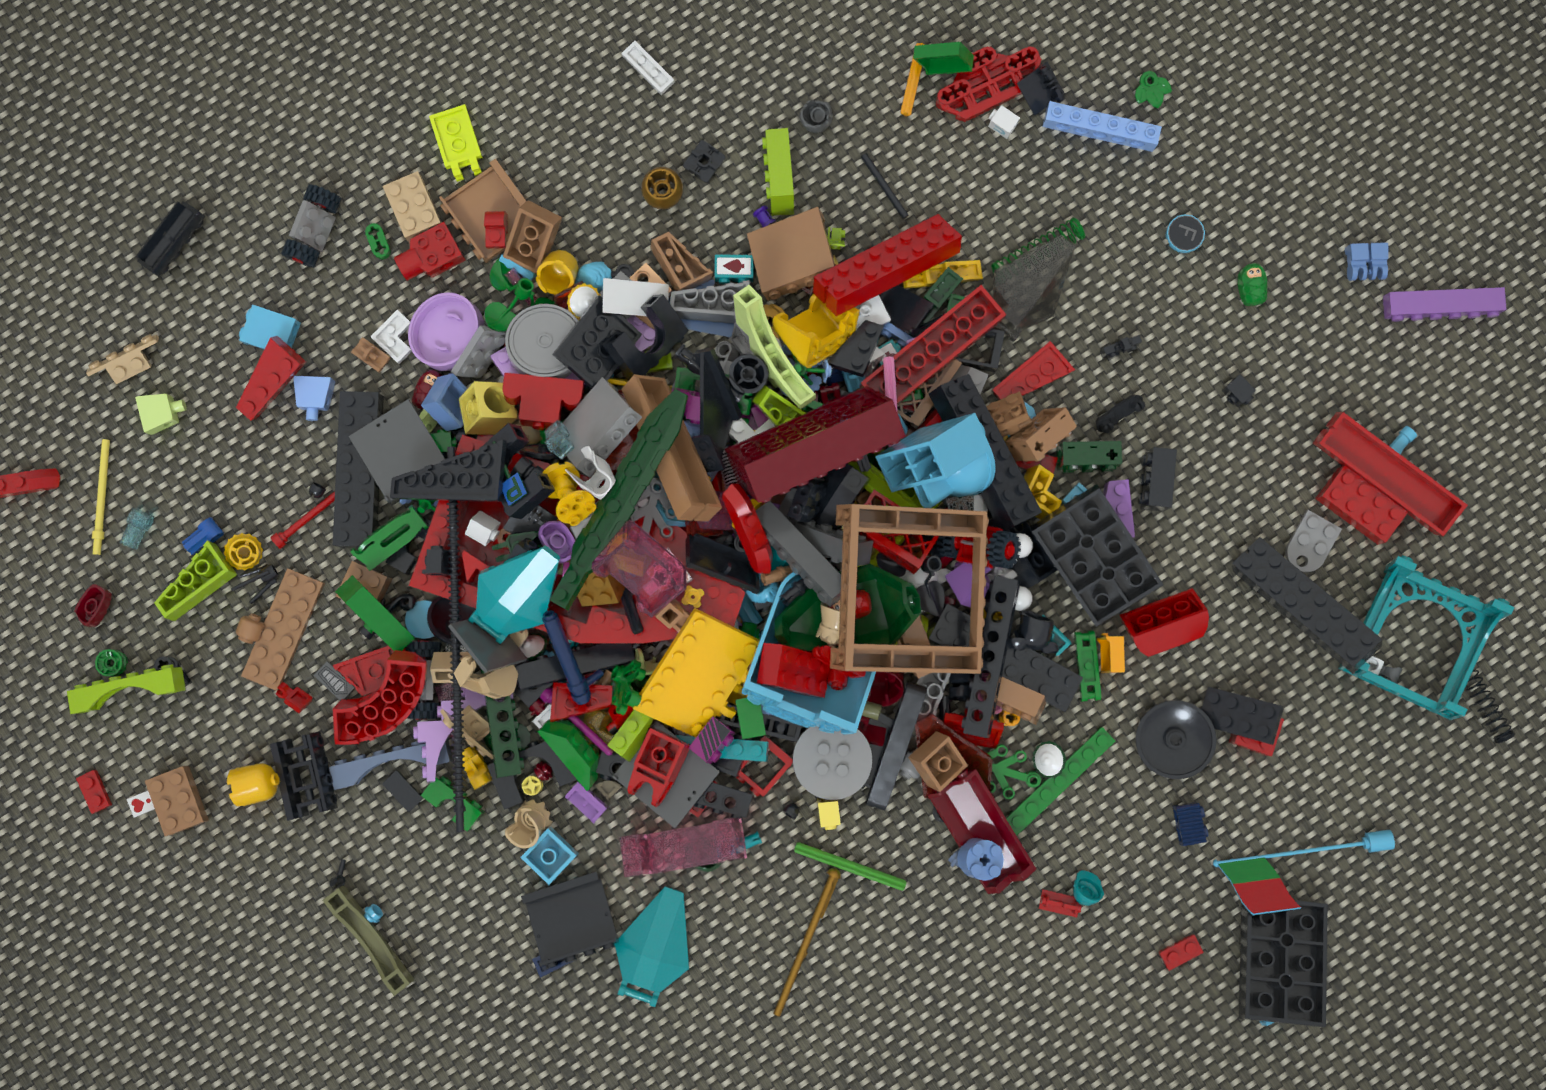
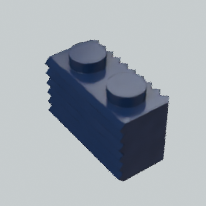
M1197 802L1172 806L1179 845L1188 846L1207 842L1208 829L1202 820L1205 817L1203 806H1200Z

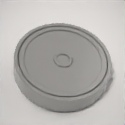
M552 304L534 305L518 313L509 324L505 337L508 358L515 370L520 374L539 377L565 378L569 376L572 372L552 354L577 323L576 317L568 310Z
M817 726L809 727L801 734L794 747L793 768L801 785L811 794L827 800L843 799L856 793L866 783L872 768V752L867 739L858 729L854 734L844 735L841 731H834L833 734L822 732Z

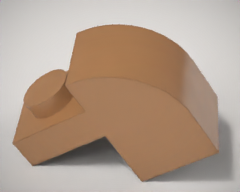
M671 596L664 599L654 609L655 617L669 629L673 627L677 632L681 630L690 615Z

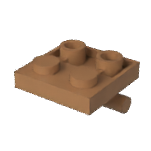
M1020 391L986 406L1002 437L1012 436L1021 432V429L1033 424Z

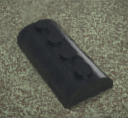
M177 201L137 253L136 257L139 258L137 262L160 278L161 275L168 271L173 259L180 255L182 247L190 242L194 231L202 226L206 216L186 202L182 201L180 204Z

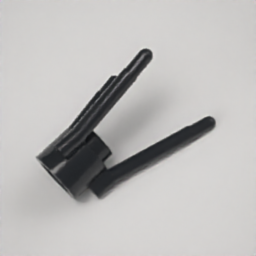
M266 564L260 568L240 574L242 578L258 573V575L232 587L231 590L235 591L260 578L264 583L268 582L249 601L250 604L254 603L269 587L277 583L276 578L279 577V574L273 564Z

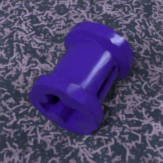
M767 205L760 207L753 213V217L757 218L760 222L761 228L777 222L768 212Z

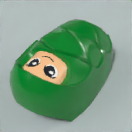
M1257 263L1246 265L1239 272L1237 278L1241 301L1246 306L1261 305L1267 299V276L1265 270Z

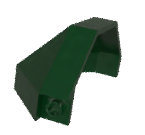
M872 564L857 567L856 590L868 592L872 610L867 616L855 619L854 643L894 645L921 614L920 596L913 584ZM807 588L803 596H798L774 620L775 637L780 644L812 653L815 647L829 645L822 641L820 636L816 637L822 617L821 601L813 589Z

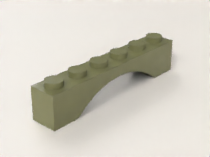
M345 886L337 888L322 900L331 913L362 945L374 963L382 981L393 996L415 980L374 924L365 918V912Z

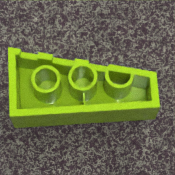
M765 385L752 400L774 426L805 414L801 409Z

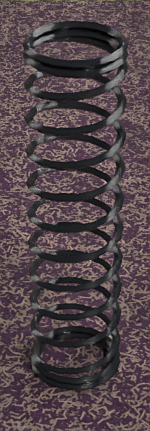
M1473 670L1477 674L1470 678L1468 682L1475 679L1481 680L1465 691L1467 692L1475 687L1485 685L1481 691L1471 695L1469 698L1489 692L1485 698L1473 703V705L1493 699L1489 705L1477 710V712H1481L1488 707L1497 706L1493 712L1482 716L1481 719L1495 713H1502L1497 719L1486 723L1485 726L1499 720H1506L1501 726L1489 731L1492 733L1502 727L1509 726L1510 728L1506 732L1493 738L1495 743H1503L1513 738L1516 733L1510 731L1511 725H1505L1507 719L1501 718L1503 712L1497 711L1499 705L1493 704L1495 698H1488L1491 695V691H1484L1487 688V684H1480L1483 681V677H1476L1479 671Z

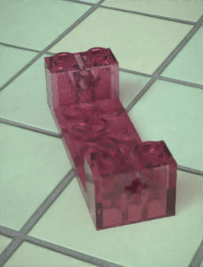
M728 818L698 826L619 837L624 877H639L747 859L741 818Z

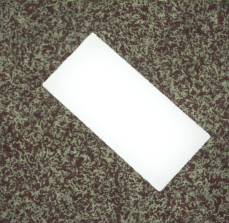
M603 278V313L646 316L641 306L652 295L664 294L668 300L669 284Z

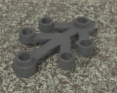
M653 478L638 500L640 502L650 497L648 505L635 511L630 518V524L625 523L623 526L630 527L633 522L644 517L640 536L632 545V549L637 555H644L650 548L647 539L653 519L660 530L661 537L669 538L673 534L672 527L666 525L656 508L657 501L659 500L665 509V516L668 519L676 517L675 514L674 516L668 514V510H673L665 495V489L660 478ZM653 485H659L660 490L655 491ZM667 528L670 534L665 535L663 529ZM643 542L645 548L640 549L638 543Z

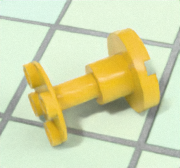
M564 462L565 464L561 465L554 463L542 472L548 475L555 488V491L548 497L560 499L556 507L558 519L563 523H569L571 526H577L596 510L595 499L588 491H576L578 484L565 471L566 468L580 478L578 470L572 463Z

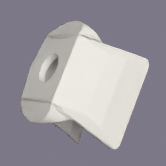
M586 446L581 451L585 458L596 466L597 470L589 480L583 481L566 468L565 471L584 491H588L596 498L602 499L612 488L616 479L609 464L601 457L596 456L590 446ZM605 480L604 485L599 488L600 483Z

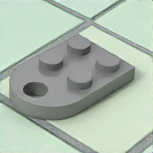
M1306 510L1286 546V559L1301 572L1317 570L1324 563L1342 529L1317 514ZM1299 556L1305 558L1306 563L1303 567H1300L1296 562Z

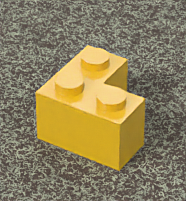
M1039 464L1027 469L1024 479L1042 513L1035 517L1041 520L1057 510L1062 501L1047 491L1054 474Z

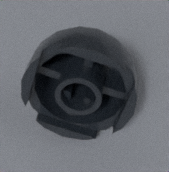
M751 353L742 354L730 365L729 380L739 392L756 393L767 383L769 376L768 367L758 355Z

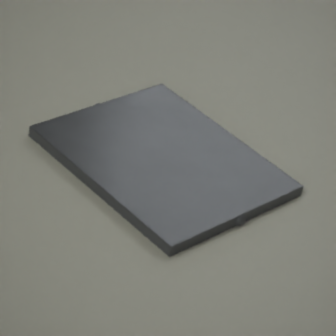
M468 620L452 623L448 626L484 673L527 660V657L509 635L499 644L495 641L496 638L476 623L472 624Z

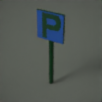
M505 464L504 472L508 480L503 482L502 492L508 505L511 506L527 495L528 492L519 472L511 477Z

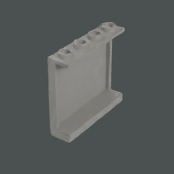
M602 377L551 437L572 464L590 478L597 468L594 463L585 458L581 449L590 446L596 456L605 460L640 421L642 416L634 411L621 397L616 387Z

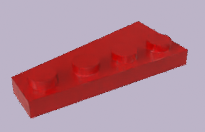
M1049 341L991 391L999 400L1019 391L1024 396L1075 371V369L1053 343Z

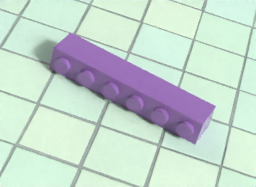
M1505 287L1389 292L1383 296L1384 319H1392L1393 322L1402 321L1404 318H1411V321L1422 320L1423 317H1430V320L1442 319L1445 316H1449V319H1458L1461 316L1478 318L1480 315H1487L1488 318L1498 317L1500 313L1506 310Z

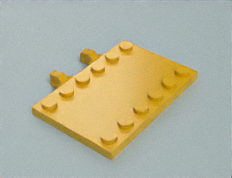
M694 608L639 693L641 695L640 704L634 706L633 709L695 738L713 716L721 717L723 714L732 719L736 714V710L734 707L730 708L727 706V698L737 684L740 685L741 682H745L749 671L748 666L753 660L759 639Z

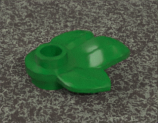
M1152 71L1144 72L1139 79L1140 85L1135 90V98L1138 104L1147 100L1151 106L1159 108L1164 99L1163 94L1172 92L1171 85L1165 78L1158 77ZM1148 77L1152 79L1151 84L1147 82Z

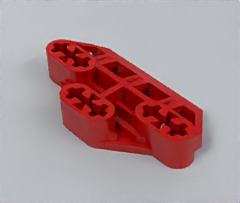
M987 46L973 52L974 67L972 72L957 73L952 84L939 90L936 106L941 111L956 115L955 119L966 122L1022 95L1016 83L1033 72V68L1037 69L1040 66L1042 59L1038 50L1034 47H1026L1009 56L997 54L994 48ZM1012 79L1015 85L1014 87L1010 86L1002 91L999 90L1000 88L1010 84L1009 80ZM986 91H989L991 98L988 97L976 103V100L986 96ZM963 102H965L968 109L957 111V109L963 107Z

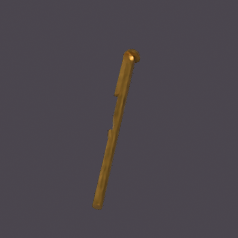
M831 868L826 872L829 875L774 1010L773 1014L780 1017L801 964L808 953L807 949L820 918L823 919L838 879L841 878L840 871L836 868Z

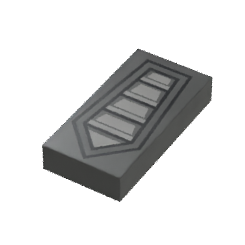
M326 661L313 675L339 700L346 699L355 690V687L349 684L345 677L335 670L329 661Z

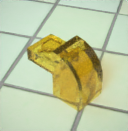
M600 710L586 713L583 722L608 745L614 737L611 733L607 732L606 728L612 722L611 716ZM584 734L586 740H587L588 742H590L591 744H594V743Z

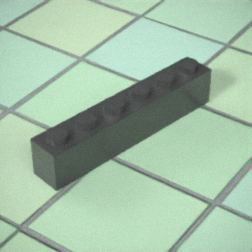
M771 501L758 508L756 513L770 547L772 546L777 551L780 559L785 560L790 565L791 570L804 579L805 585L817 593L821 602L826 603L829 607L838 602L841 596V574Z

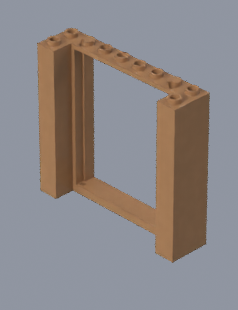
M860 504L837 505L836 525L843 526L838 648H831L830 668L843 671L981 674V668L983 667L982 648L984 646L982 632L985 625L983 608L985 607L984 588L986 586L985 567L987 565L985 555L988 544L986 530L989 523L987 511ZM859 532L974 537L969 646L854 643Z

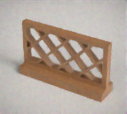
M957 359L950 362L939 371L942 372L939 377L938 373L935 375L936 382L934 384L926 385L925 383L918 388H924V399L915 401L914 393H912L911 402L900 403L897 406L900 407V410L897 409L898 414L909 422L912 427L917 429L934 405L928 394L938 386L951 381L962 363ZM913 404L914 413L911 418L903 413L902 406Z

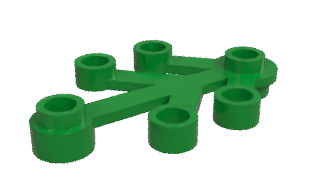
M633 660L627 666L616 665L611 673V680L616 683L611 704L617 706L616 713L621 715L626 713L628 706H638L641 702V695H639V692L634 691L630 685L636 679L642 681L646 675V670L641 668V662Z
M998 744L995 749L983 755L981 753H972L967 759L968 768L970 770L976 769L986 786L988 784L993 785V789L989 790L990 793L995 792L996 785L993 781H990L985 769L994 773L1006 799H1012L1015 792L1009 786L1004 775L1025 781L1031 788H1035L1041 783V777L1036 771L1024 773L1007 768L1016 762H1024L1027 755L1021 749L996 764L988 761L996 756L1004 757L1007 755L1008 749L1004 744ZM1004 747L1005 752L999 753L998 749ZM1023 753L1024 757L1018 759L1017 754ZM979 760L981 763L979 766H975L973 762ZM1032 777L1037 778V781L1035 783L1030 782V779ZM1007 790L1012 791L1010 796L1005 795Z

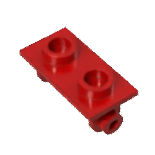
M1042 889L1038 909L1077 917L1078 913L1081 912L1082 905L1075 900L1074 896Z

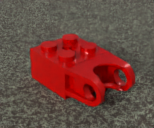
M650 728L633 764L634 768L628 784V794L634 795L645 782H648L653 788L651 805L658 807L674 784L689 752L690 745L663 731Z

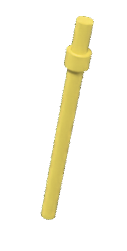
M102 439L95 530L92 531V539H94L93 555H101L102 540H104L105 532H103L110 448V440Z

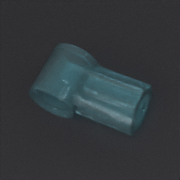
M133 508L127 517L128 525L119 543L137 550L145 531L151 528L154 516Z

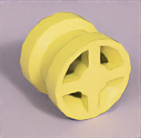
M531 775L523 780L522 789L527 795H536L542 791L543 781L536 775Z

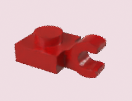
M284 682L277 687L279 690L275 694L279 698H285L284 703L298 713H301L312 702L313 697L299 687L293 690Z

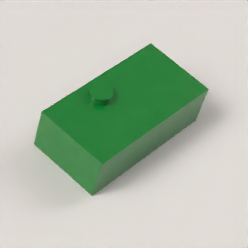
M353 575L335 591L365 622L363 626L371 634L375 632L393 651H402L415 639Z

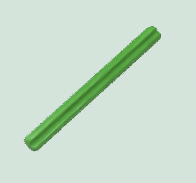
M797 842L795 845V853L904 891L906 887V881L800 842Z

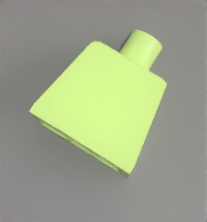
M168 394L135 397L143 431L150 435L179 422L177 413L187 410L183 399L174 401V398Z

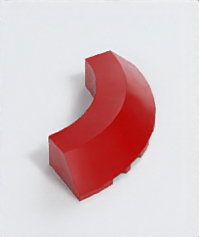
M395 650L387 659L386 674L383 684L379 689L364 697L341 699L333 708L335 744L351 745L367 740L372 741L377 737L390 733L411 714L422 695L427 674V661L415 652Z

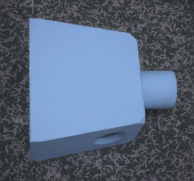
M294 376L296 405L298 408L306 410V420L318 421V410H329L335 386V380L331 377Z

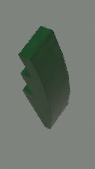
M948 267L923 297L934 303V306L921 325L931 321L963 280L951 268Z

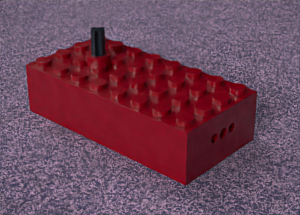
M865 386L724 450L737 483L758 503H765L777 494H786L791 491V488L797 485H806L809 483V480L815 477H824L828 474V471L841 469L846 466V463L851 461H857L860 472H867L871 468L867 457L868 453L879 452L882 450V447L888 444H897L906 435L893 399Z

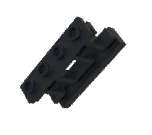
M320 731L302 735L304 745L294 748L292 739L270 744L275 770L280 779L279 787L287 821L309 816L308 805L317 803L319 813L338 808L337 797L332 784L333 779L328 767V758L325 754L324 740ZM309 748L312 759L306 761L304 750ZM296 752L298 759L296 764H293L291 753ZM308 765L313 784L303 786L298 767ZM315 787L319 789V799L314 797L313 788ZM305 790L307 802L304 803L301 801L299 792Z

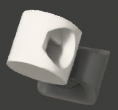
M1373 656L1366 661V663L1370 664L1368 671L1388 677L1394 683H1397L1403 670L1400 667L1384 666V661Z

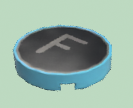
M1192 215L1177 216L1166 229V239L1170 247L1180 253H1189L1199 248L1205 236L1203 224Z

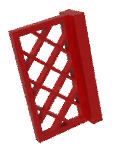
M876 490L872 491L864 504L872 505L871 500L875 497L881 501L882 506L900 507ZM859 532V534L866 535L867 539L873 540L874 549L912 574L919 570L939 537L934 536L931 541L923 542L922 535H918L920 543L910 544L909 534L889 533L883 535L881 533ZM904 535L906 545L899 546L896 544L894 537ZM921 546L923 555L920 559L913 555L911 548Z

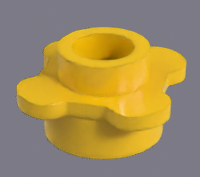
M691 586L685 587L682 603L699 608L704 591L702 589H694Z

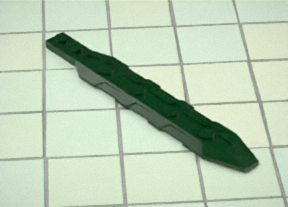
M674 389L645 419L637 433L635 442L617 468V473L614 476L616 479L614 485L602 499H599L596 504V510L574 542L570 565L550 601L569 611L588 576L605 563L623 526L629 521L635 511V505L645 488L651 483L658 465L666 451L670 450L680 432L688 399L687 394Z

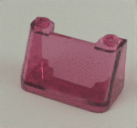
M631 520L619 529L592 562L591 569L598 577L606 578L609 574L637 596V608L640 612L646 613L651 618L686 590V569L684 565Z

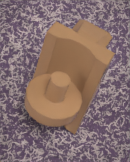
M363 337L351 351L352 354L379 373L391 359L390 356Z

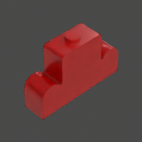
M504 373L502 390L504 399L508 404H520L519 420L522 426L532 427L536 430H544V428L558 429L562 407L564 406L567 410L573 411L583 400L584 381Z

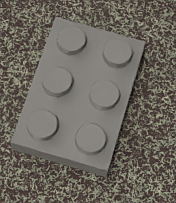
M480 325L451 372L459 377L482 378L492 362L490 356L499 351L501 346L504 345L507 331H495L488 326Z

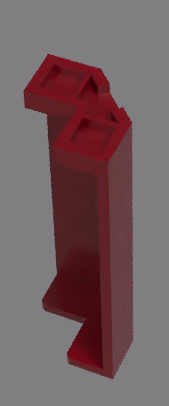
M964 769L941 792L933 789L928 794L929 799L959 848L972 838L989 840L1001 847L1004 862L1000 875L991 880H980L987 894L1001 893L1011 882L1025 881L1036 870V867L976 769Z

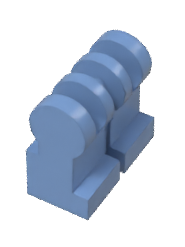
M1368 243L1350 244L1345 247L1348 264L1347 277L1349 281H1355L1357 276L1359 280H1366L1367 275L1369 280H1375L1376 276L1379 280L1387 278L1388 243H1371L1369 245Z

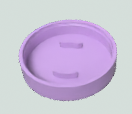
M441 293L434 295L418 307L411 319L408 330L410 348L413 354L429 367L439 371H451L480 325L485 326L483 316L473 303L459 294Z

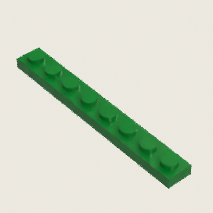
M1100 727L1066 759L1062 774L1056 778H1047L1006 817L1016 836L1116 742L1103 727Z

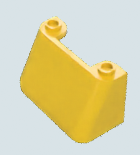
M813 294L809 300V309L788 320V315L784 312L775 315L772 320L773 329L799 363L806 368H811L834 354L855 332L859 309L854 307L836 317L826 307V303L823 304Z

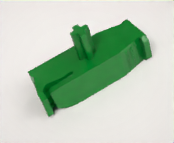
M410 505L409 511L393 517L364 539L359 545L358 550L352 548L350 552L371 571L416 537V534L421 531L422 527L426 530L429 525L417 509Z

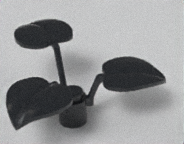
M922 535L923 542L931 541L934 537L933 535ZM939 538L928 553L929 557H926L921 565V570L929 573L924 581L925 585L919 586L916 589L920 596L921 610L937 617L941 615L944 608V590L938 581L929 582V580L935 575L934 572L939 571L942 566L940 558L944 556L937 549L939 547L937 545ZM879 552L877 554L876 561L880 569L897 577L905 575V568Z

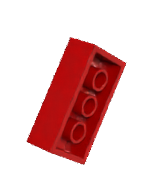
M1345 465L1336 469L1315 498L1377 545L1388 541L1408 513L1407 510Z
M763 643L757 683L805 696L825 698L830 667L813 657V653L782 644Z

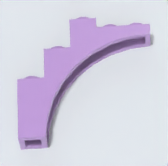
M461 687V690H463L461 696L465 697V700H461L464 703L461 705V708L465 709L470 705L473 709L478 710L486 706L484 695ZM501 697L495 700L497 702H502L505 700V697ZM441 701V706H437V718H441V721L417 722V727H413L414 739H418V743H426V746H422V758H426V766H422L423 778H427V783L435 782L436 765L440 751L447 737L454 730L452 728L449 729L443 723L444 717L440 712L444 709L452 715L454 713L451 711L453 708L451 703L453 701Z

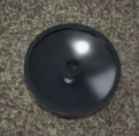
M1168 700L1158 703L1142 716L1137 726L1135 738L1139 756L1151 771L1169 779L1192 777L1201 772L1210 763L1215 753L1216 732L1206 713L1192 703L1182 700Z

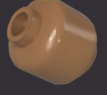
M252 613L249 616H242L236 628V634L239 636L238 639L249 644L259 641L265 628L264 622L260 620L261 617Z

